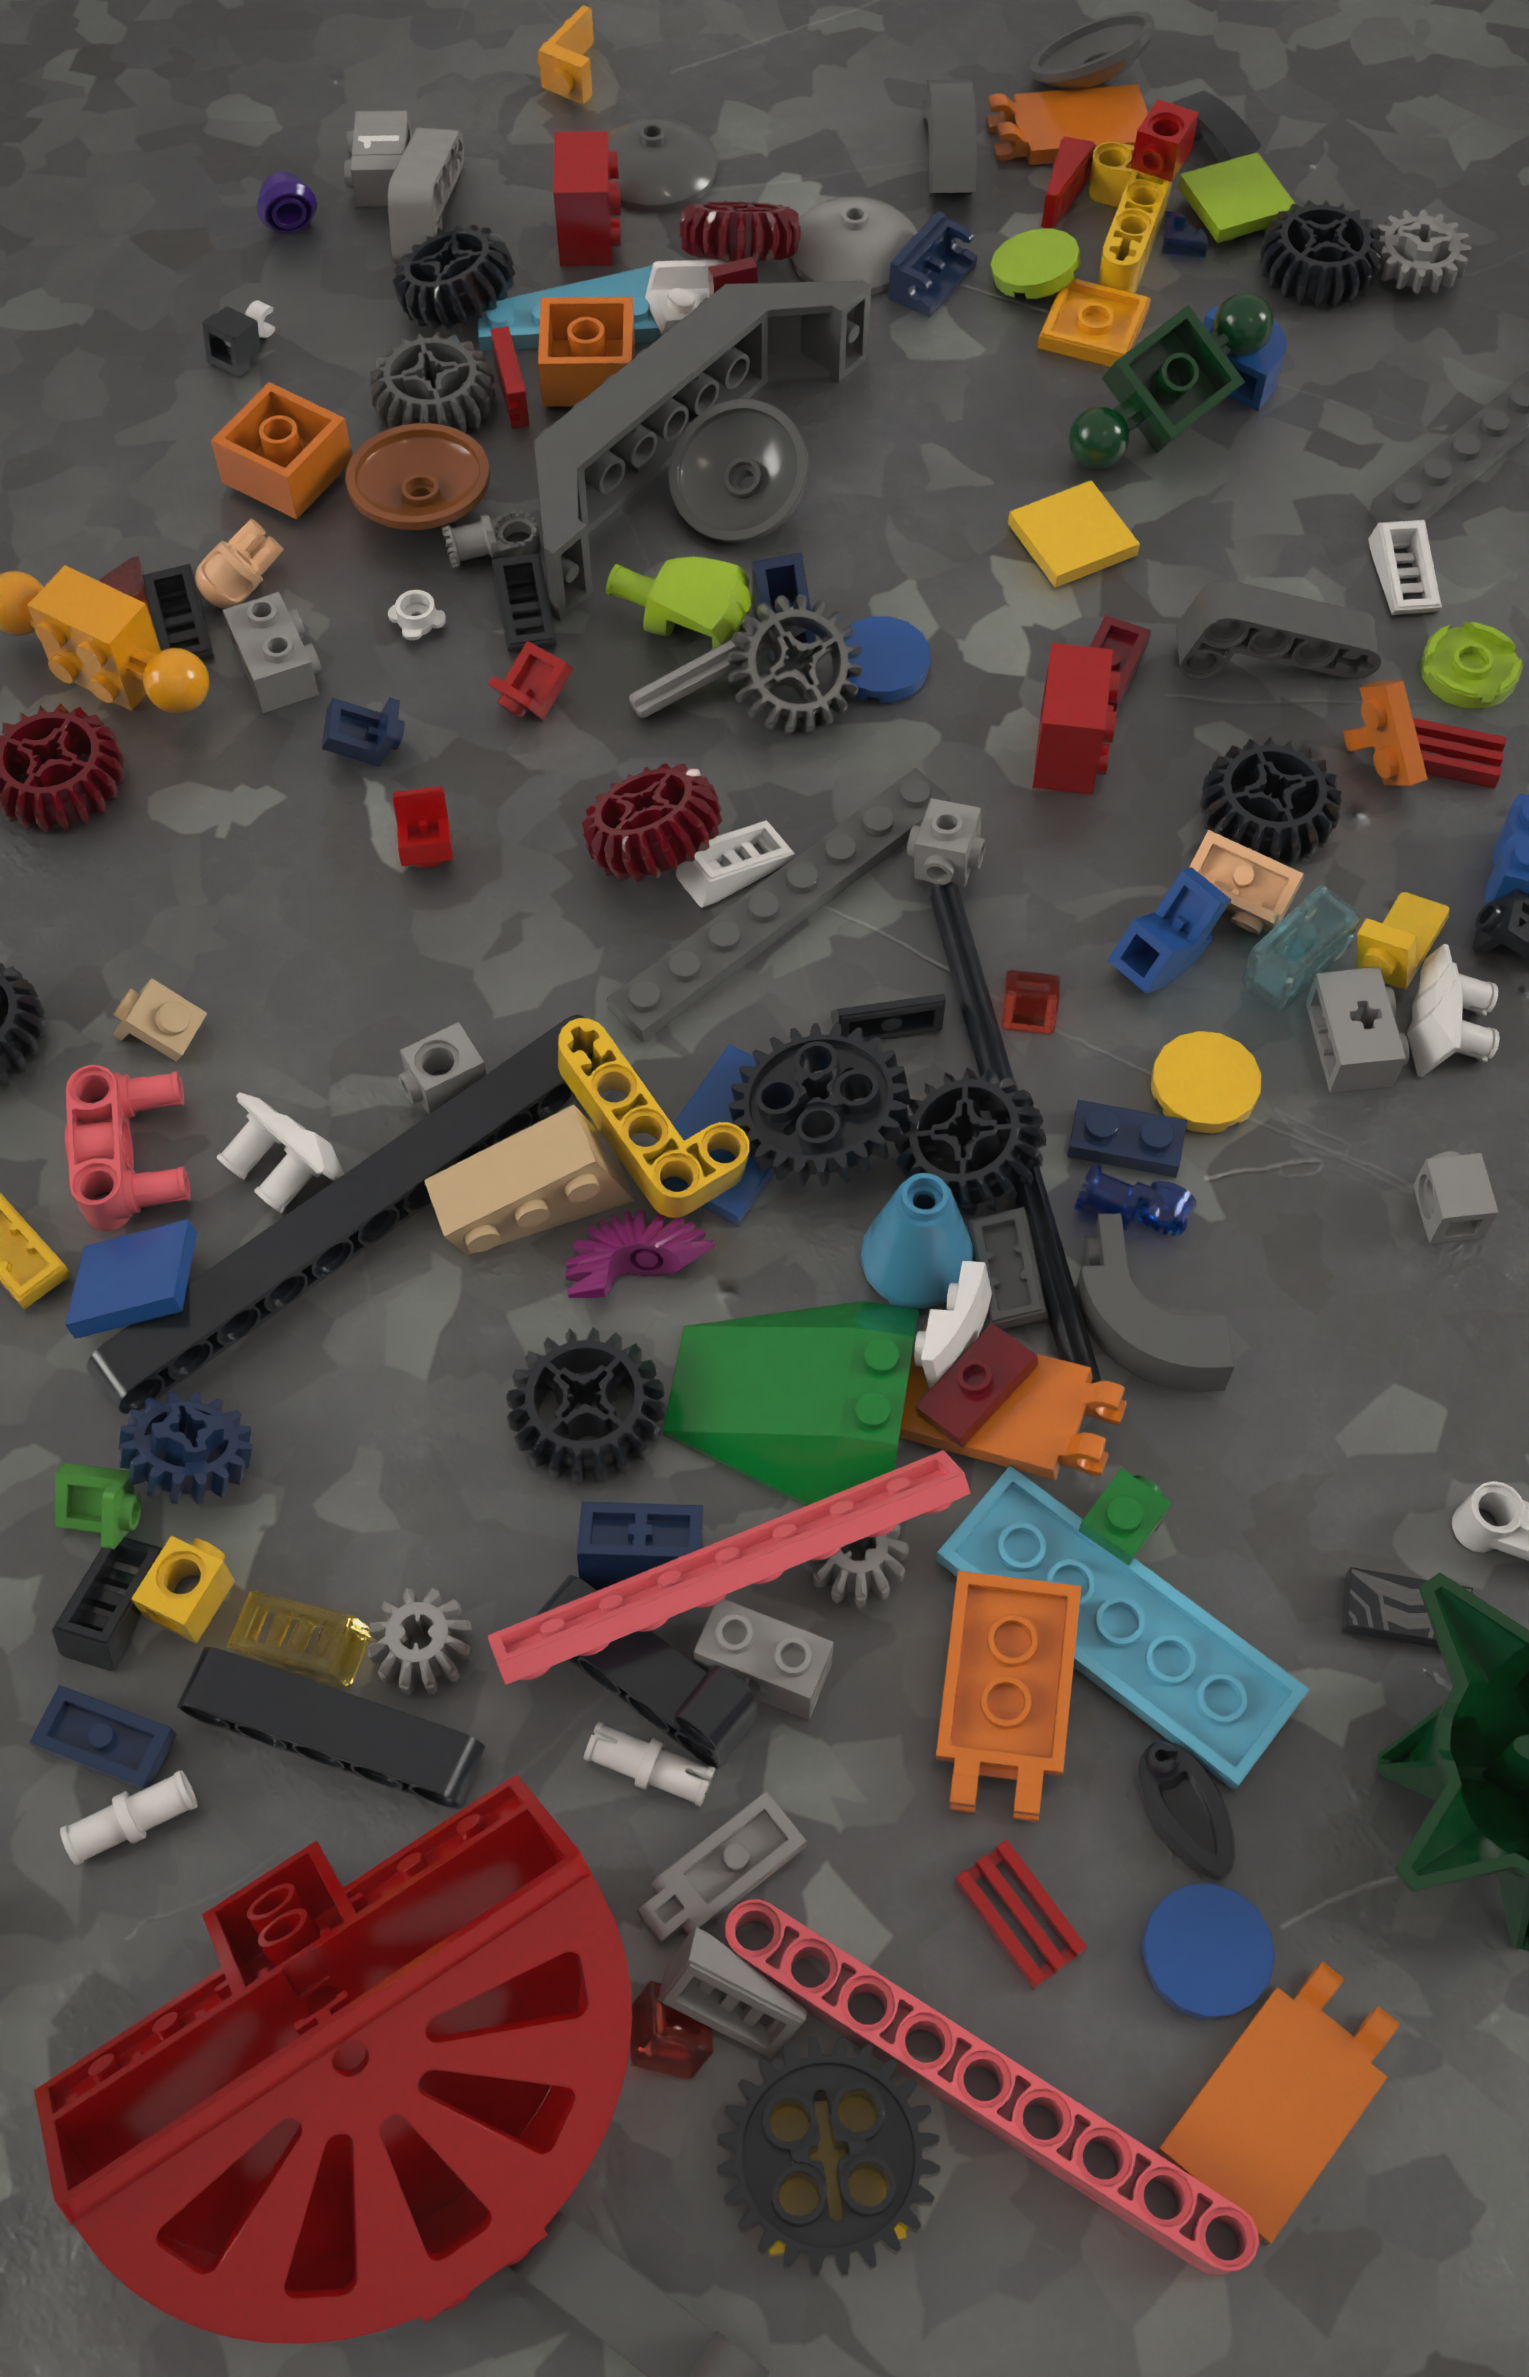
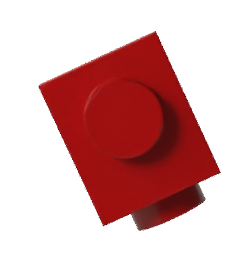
M527 641L504 681L492 676L488 685L501 695L497 704L522 719L526 712H529L544 720L572 673L573 668L565 661Z
M436 786L394 792L393 805L397 822L398 851L401 867L414 865L419 868H430L439 865L442 861L453 860L451 830L443 787Z

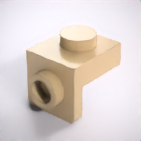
M151 978L139 993L130 988L117 1006L113 1015L121 1021L113 1036L122 1041L130 1033L177 1062L184 1054L206 1017L207 1012Z

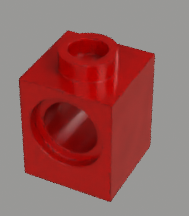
M1157 99L1137 130L1131 169L1172 182L1192 151L1199 112Z

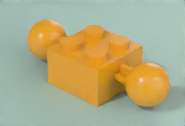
M66 565L44 587L36 578L24 572L8 571L0 574V631L13 636H24L35 632L42 642L47 655L49 669L61 681L68 684L74 682L92 691L100 700L106 703L115 702L131 711L146 695L155 706L173 714L193 711L205 700L209 690V674L204 663L195 654L185 649L169 648L161 651L146 603Z

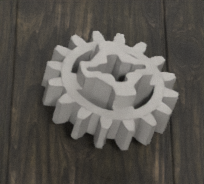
M1408 210L1402 212L1401 220L1392 215L1388 216L1386 224H1379L1377 230L1381 232L1380 240L1378 241L1384 244L1379 269H1384L1381 279L1387 281L1394 278L1397 280V289L1400 290L1406 285L1412 287L1413 292L1418 294L1422 286H1427L1432 293L1438 292L1440 283L1448 288L1452 287L1455 278H1462L1471 252V246L1466 245L1468 234L1456 233L1459 226L1457 222L1446 225L1443 223V214H1438L1434 218L1429 216L1426 210H1421L1418 217H1413Z

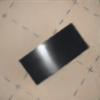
M1204 90L1172 103L1199 112L1194 142L1204 138L1219 163L1256 153L1262 146L1235 111L1223 101Z

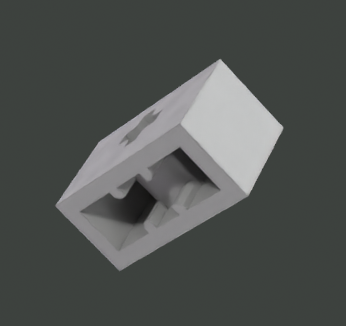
M1380 967L1316 973L1306 1000V1006L1329 1092L1338 1093L1394 1087L1403 1065L1408 1063L1409 1044L1405 1033L1398 1032L1394 1018L1396 1013L1395 995L1391 987H1385Z
M723 1599L712 1608L693 1652L694 1663L705 1672H708L713 1664L719 1665L743 1681L755 1694L757 1700L810 1720L832 1666L834 1642Z

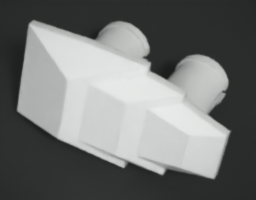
M1447 944L1441 945L1425 959L1421 969L1419 989L1412 1004V1020L1407 1036L1417 1076L1420 1077L1429 1073L1455 1052L1487 1062L1488 1058L1492 1059L1499 1046L1500 1036L1497 1029L1486 1028L1462 1020L1463 1009L1475 1012L1481 1016H1486L1487 1012L1490 1013L1498 999L1497 985L1459 974L1457 963L1452 962Z
M240 1092L237 1094V1102L249 1112L246 1115L249 1122L216 1158L234 1174L245 1180L248 1177L247 1174L275 1142L280 1145L283 1143L286 1146L284 1151L287 1155L263 1183L254 1190L272 1208L282 1214L286 1210L287 1205L313 1175L319 1178L321 1174H324L332 1182L344 1175L331 1143L315 1132L306 1130L287 1115L279 1114L261 1099Z

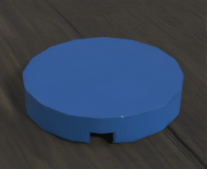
M871 616L855 621L848 626L853 627L855 633L845 641L846 647L859 645L862 649V653L859 656L848 660L849 663L858 664L863 667V673L859 677L846 678L855 683L859 688L854 697L867 700V696L879 698V703H893L910 697L923 687L930 669L931 659L930 645L921 631L909 622L891 616Z
M1214 1883L1186 1885L1165 1896L1148 1918L1141 1942L1145 1968L1157 1995L1177 2012L1202 2021L1231 2017L1251 2007L1269 1984L1275 1961L1271 1931L1258 1908L1237 1891Z

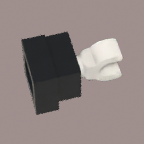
M256 300L249 305L246 314L226 306L217 314L214 313L202 322L207 362L238 377L251 368L250 358L260 351L259 338H267L275 331L274 326L264 322L265 317L273 311V307Z

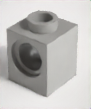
M459 1022L400 1050L405 1072L398 1075L401 1086L410 1102L415 1104L421 1101L428 1114L434 1112L486 1075L484 1061ZM440 1070H448V1071H449V1072H447V1073H445V1074H443V1075H439V1076L431 1075V1074H433L434 1072L440 1071Z
M1448 1151L1425 1160L1413 1184L1429 1244L1484 1239L1499 1211L1482 1153L1461 1155L1458 1152Z

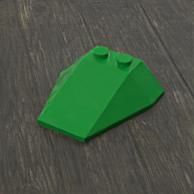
M858 1301L684 1326L663 1427V1436L803 1506L810 1505L895 1470L919 1309Z

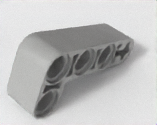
M417 127L390 179L388 187V214L391 252L395 265L401 264V257L404 254L412 253L413 245H421L427 241V236L435 237L442 231L441 214L463 167L464 143L461 130Z

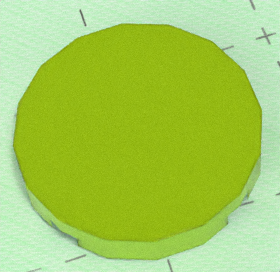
M1052 228L1033 229L1017 234L1003 242L994 252L990 265L996 288L1002 293L1011 297H1015L1014 292L1025 293L1026 299H1038L1052 295L1068 286L1075 278L1074 271L1077 268L1080 269L1081 257L1076 239L1067 232Z
M1463 622L1462 627L1450 629L1451 624L1441 627L1429 637L1420 661L1421 675L1431 692L1445 702L1466 709H1485L1502 703L1514 692L1523 668L1522 659H1518L1515 653L1517 647L1513 641L1496 628L1477 622Z

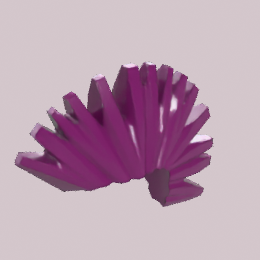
M637 1210L634 1217L631 1216L630 1211H625L623 1224L615 1214L610 1215L611 1225L601 1219L597 1221L599 1229L591 1226L586 1230L591 1240H576L573 1250L581 1255L566 1261V1269L568 1270L565 1271V1279L577 1282L567 1290L568 1298L607 1297L608 1291H611L613 1288L611 1285L615 1281L613 1276L618 1277L623 1273L645 1277L649 1275L658 1276L660 1273L675 1274L716 1246L712 1240L702 1241L706 1236L705 1232L701 1228L694 1230L695 1224L692 1222L684 1224V1218L681 1217L674 1219L665 1226L666 1216L658 1214L651 1224L646 1227L645 1210Z

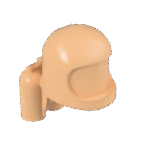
M250 519L227 543L224 541L218 543L196 570L195 582L200 594L209 603L220 609H227L241 604L263 581L261 575L284 551L275 539L270 536L267 538L264 536L266 534L265 530L255 520Z

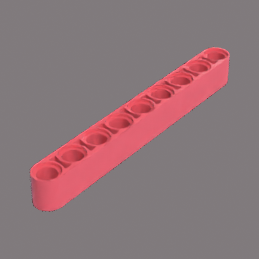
M748 1899L737 1904L729 1913L725 1923L726 1946L805 2008L808 2014L862 2049L866 2044L871 2045L872 2056L883 2063L893 2058L897 2061L895 2071L909 2080L914 2079L918 2086L1201 2272L1216 2277L1227 2276L1248 2266L1256 2256L1259 2245L1258 2229L1252 2217L1238 2205L774 1905L760 1899ZM760 1922L771 1930L773 1938L767 1947L751 1951L744 1948L737 1941L736 1935L738 1930L746 1923ZM814 1957L826 1965L829 1976L823 1984L817 1987H805L794 1979L791 1972L793 1966L800 1959ZM861 1993L872 1994L882 2002L885 2016L875 2024H861L851 2016L848 2010L850 2000ZM916 2030H926L933 2033L941 2044V2056L937 2060L927 2063L915 2060L907 2051L905 2044L907 2036ZM974 2067H983L990 2070L996 2076L999 2083L998 2096L990 2101H980L973 2098L967 2092L964 2085V2074L966 2071ZM1031 2105L1047 2107L1057 2120L1058 2130L1056 2136L1049 2140H1039L1028 2133L1023 2124L1024 2109ZM1100 2143L1107 2146L1113 2152L1117 2165L1113 2178L1099 2179L1087 2171L1083 2163V2151L1086 2145ZM1149 2182H1161L1173 2191L1177 2208L1172 2219L1162 2220L1148 2211L1144 2202V2190ZM1211 2221L1223 2222L1234 2231L1238 2247L1236 2255L1232 2260L1220 2259L1210 2251L1206 2243L1205 2233Z

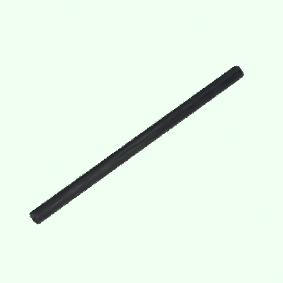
M951 881L945 885L936 884L931 889L930 900L980 1077L989 1068L997 1074L1000 1081L1007 1076L1014 1080L959 887ZM990 1112L992 1120H997L999 1125L1011 1124V1121L1004 1116ZM1040 1167L1028 1168L1033 1176L1032 1186L1017 1183L1014 1186L1017 1192L1016 1205L1017 1208L1024 1207L1027 1213L1047 1313L1060 1360L1091 1367L1093 1377L1091 1383L1102 1381Z

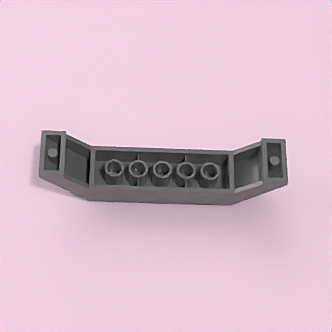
M863 280L725 284L712 296L705 298L696 309L680 322L673 324L664 335L648 348L642 349L631 362L616 374L610 375L588 397L577 402L561 419L540 433L534 440L552 617L561 622L593 594L588 534L670 465L671 456L678 439L686 427L698 415L710 407L725 401L748 399L767 382L832 378L839 383L868 358L871 285Z

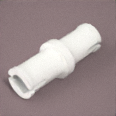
M597 1722L594 1728L595 1735H591L583 1760L595 1762L635 1779L634 1786L647 1790L648 1786L651 1785L701 1807L705 1799V1793H707L711 1784L715 1767H708L664 1749L665 1742L654 1737L649 1743L609 1727L604 1722Z
M180 1770L174 1773L173 1776L131 1796L126 1791L112 1798V1805L71 1825L61 1827V1839L71 1861L75 1865H79L84 1860L126 1840L134 1844L145 1839L146 1830L187 1810L197 1808V1800L189 1780L184 1772Z

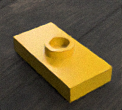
M0 1193V1283L25 1310L70 1277L71 1274L66 1265Z

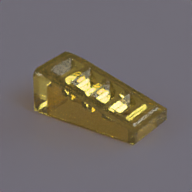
M250 1590L227 1647L234 1652L323 1681L350 1687L371 1635L368 1627L353 1615ZM268 1613H275L276 1615L264 1643L257 1641ZM292 1619L297 1620L286 1649L282 1648V1643ZM319 1627L320 1631L310 1655L305 1654L315 1628Z

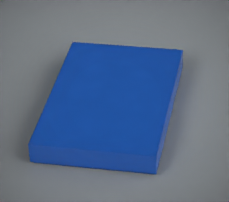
M731 1044L728 1045L672 1124L684 1141L710 1125L718 1122H733L729 1111V1103L735 1101L731 1086L732 1084L743 1083L739 1072L741 1066L756 1068L752 1055ZM716 1149L709 1153V1156L719 1163H729L736 1159L731 1152L725 1149ZM749 1157L741 1181L702 1207L739 1225L774 1174L773 1166L761 1172L758 1170L755 1157ZM669 1177L661 1182L664 1187L674 1192H681L689 1187L688 1183L679 1177Z

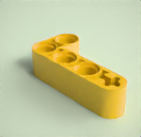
M1105 142L1094 149L1088 193L1094 201L1118 207L1103 246L1097 284L1136 293L1168 207L1172 182L1131 169L1135 146L1119 142Z
M578 1018L569 1021L562 1028L558 1036V1069L562 1078L647 1200L659 1214L669 1218H679L688 1215L741 1181L749 1155V1140L746 1133L739 1126L729 1122H718L684 1141L610 1035L598 1022L589 1018ZM593 1052L592 1062H591L590 1059L588 1058L587 1054H590V1053ZM607 1090H618L627 1097L620 1102H609L604 1100L600 1094ZM639 1133H647L654 1136L658 1142L649 1147H641L636 1145L630 1138ZM716 1149H725L731 1152L736 1159L729 1163H719L714 1161L709 1156V1153ZM669 1177H679L685 1180L689 1187L681 1192H673L666 1189L661 1182Z

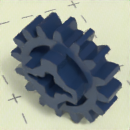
M168 1392V1399L165 1404H160L150 1397L145 1400L144 1412L132 1409L128 1415V1424L121 1426L118 1449L120 1450L119 1466L120 1468L130 1469L129 1482L132 1485L145 1481L148 1482L147 1496L152 1498L162 1490L170 1492V1500L173 1504H178L183 1494H191L197 1504L204 1503L205 1492L209 1490L222 1498L227 1494L228 1482L240 1485L243 1481L244 1469L249 1468L253 1445L250 1444L251 1428L250 1426H239L241 1413L238 1410L224 1414L222 1412L223 1400L219 1398L207 1405L201 1403L199 1392H193L189 1401H180L179 1396L175 1392Z

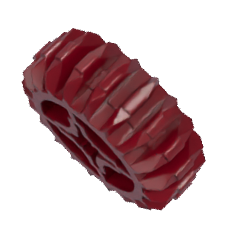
M742 201L698 202L697 204H690L682 210L679 237H682V249L689 255L698 258L736 261L753 257L755 262H771L772 260L789 259L798 252L801 225H799V213L790 207Z
M60 703L53 712H47L40 705L36 715L28 717L20 712L19 722L15 725L3 723V735H0V810L10 822L19 821V824L23 825L26 830L38 824L39 828L46 834L54 825L60 824L68 832L70 822L80 820L88 825V814L91 812L105 814V801L117 800V786L124 784V756L115 734L110 730L109 726L104 725V722L99 719L97 714L88 716L81 707L69 713ZM82 753L90 756L88 762L79 760ZM21 774L28 776L24 784L18 782Z
M665 763L655 770L645 767L642 773L634 776L628 774L627 779L621 783H611V790L607 793L598 794L596 796L597 804L591 805L586 809L587 817L581 823L584 830L583 836L587 842L585 846L592 860L595 859L598 867L602 868L605 875H615L619 881L633 877L636 882H639L647 875H653L657 879L664 871L670 869L677 871V866L685 861H695V853L709 849V840L719 835L718 825L723 820L720 814L721 807L718 803L719 798L713 785L709 784L707 777L701 775L698 768L687 769L685 764H678L670 768Z

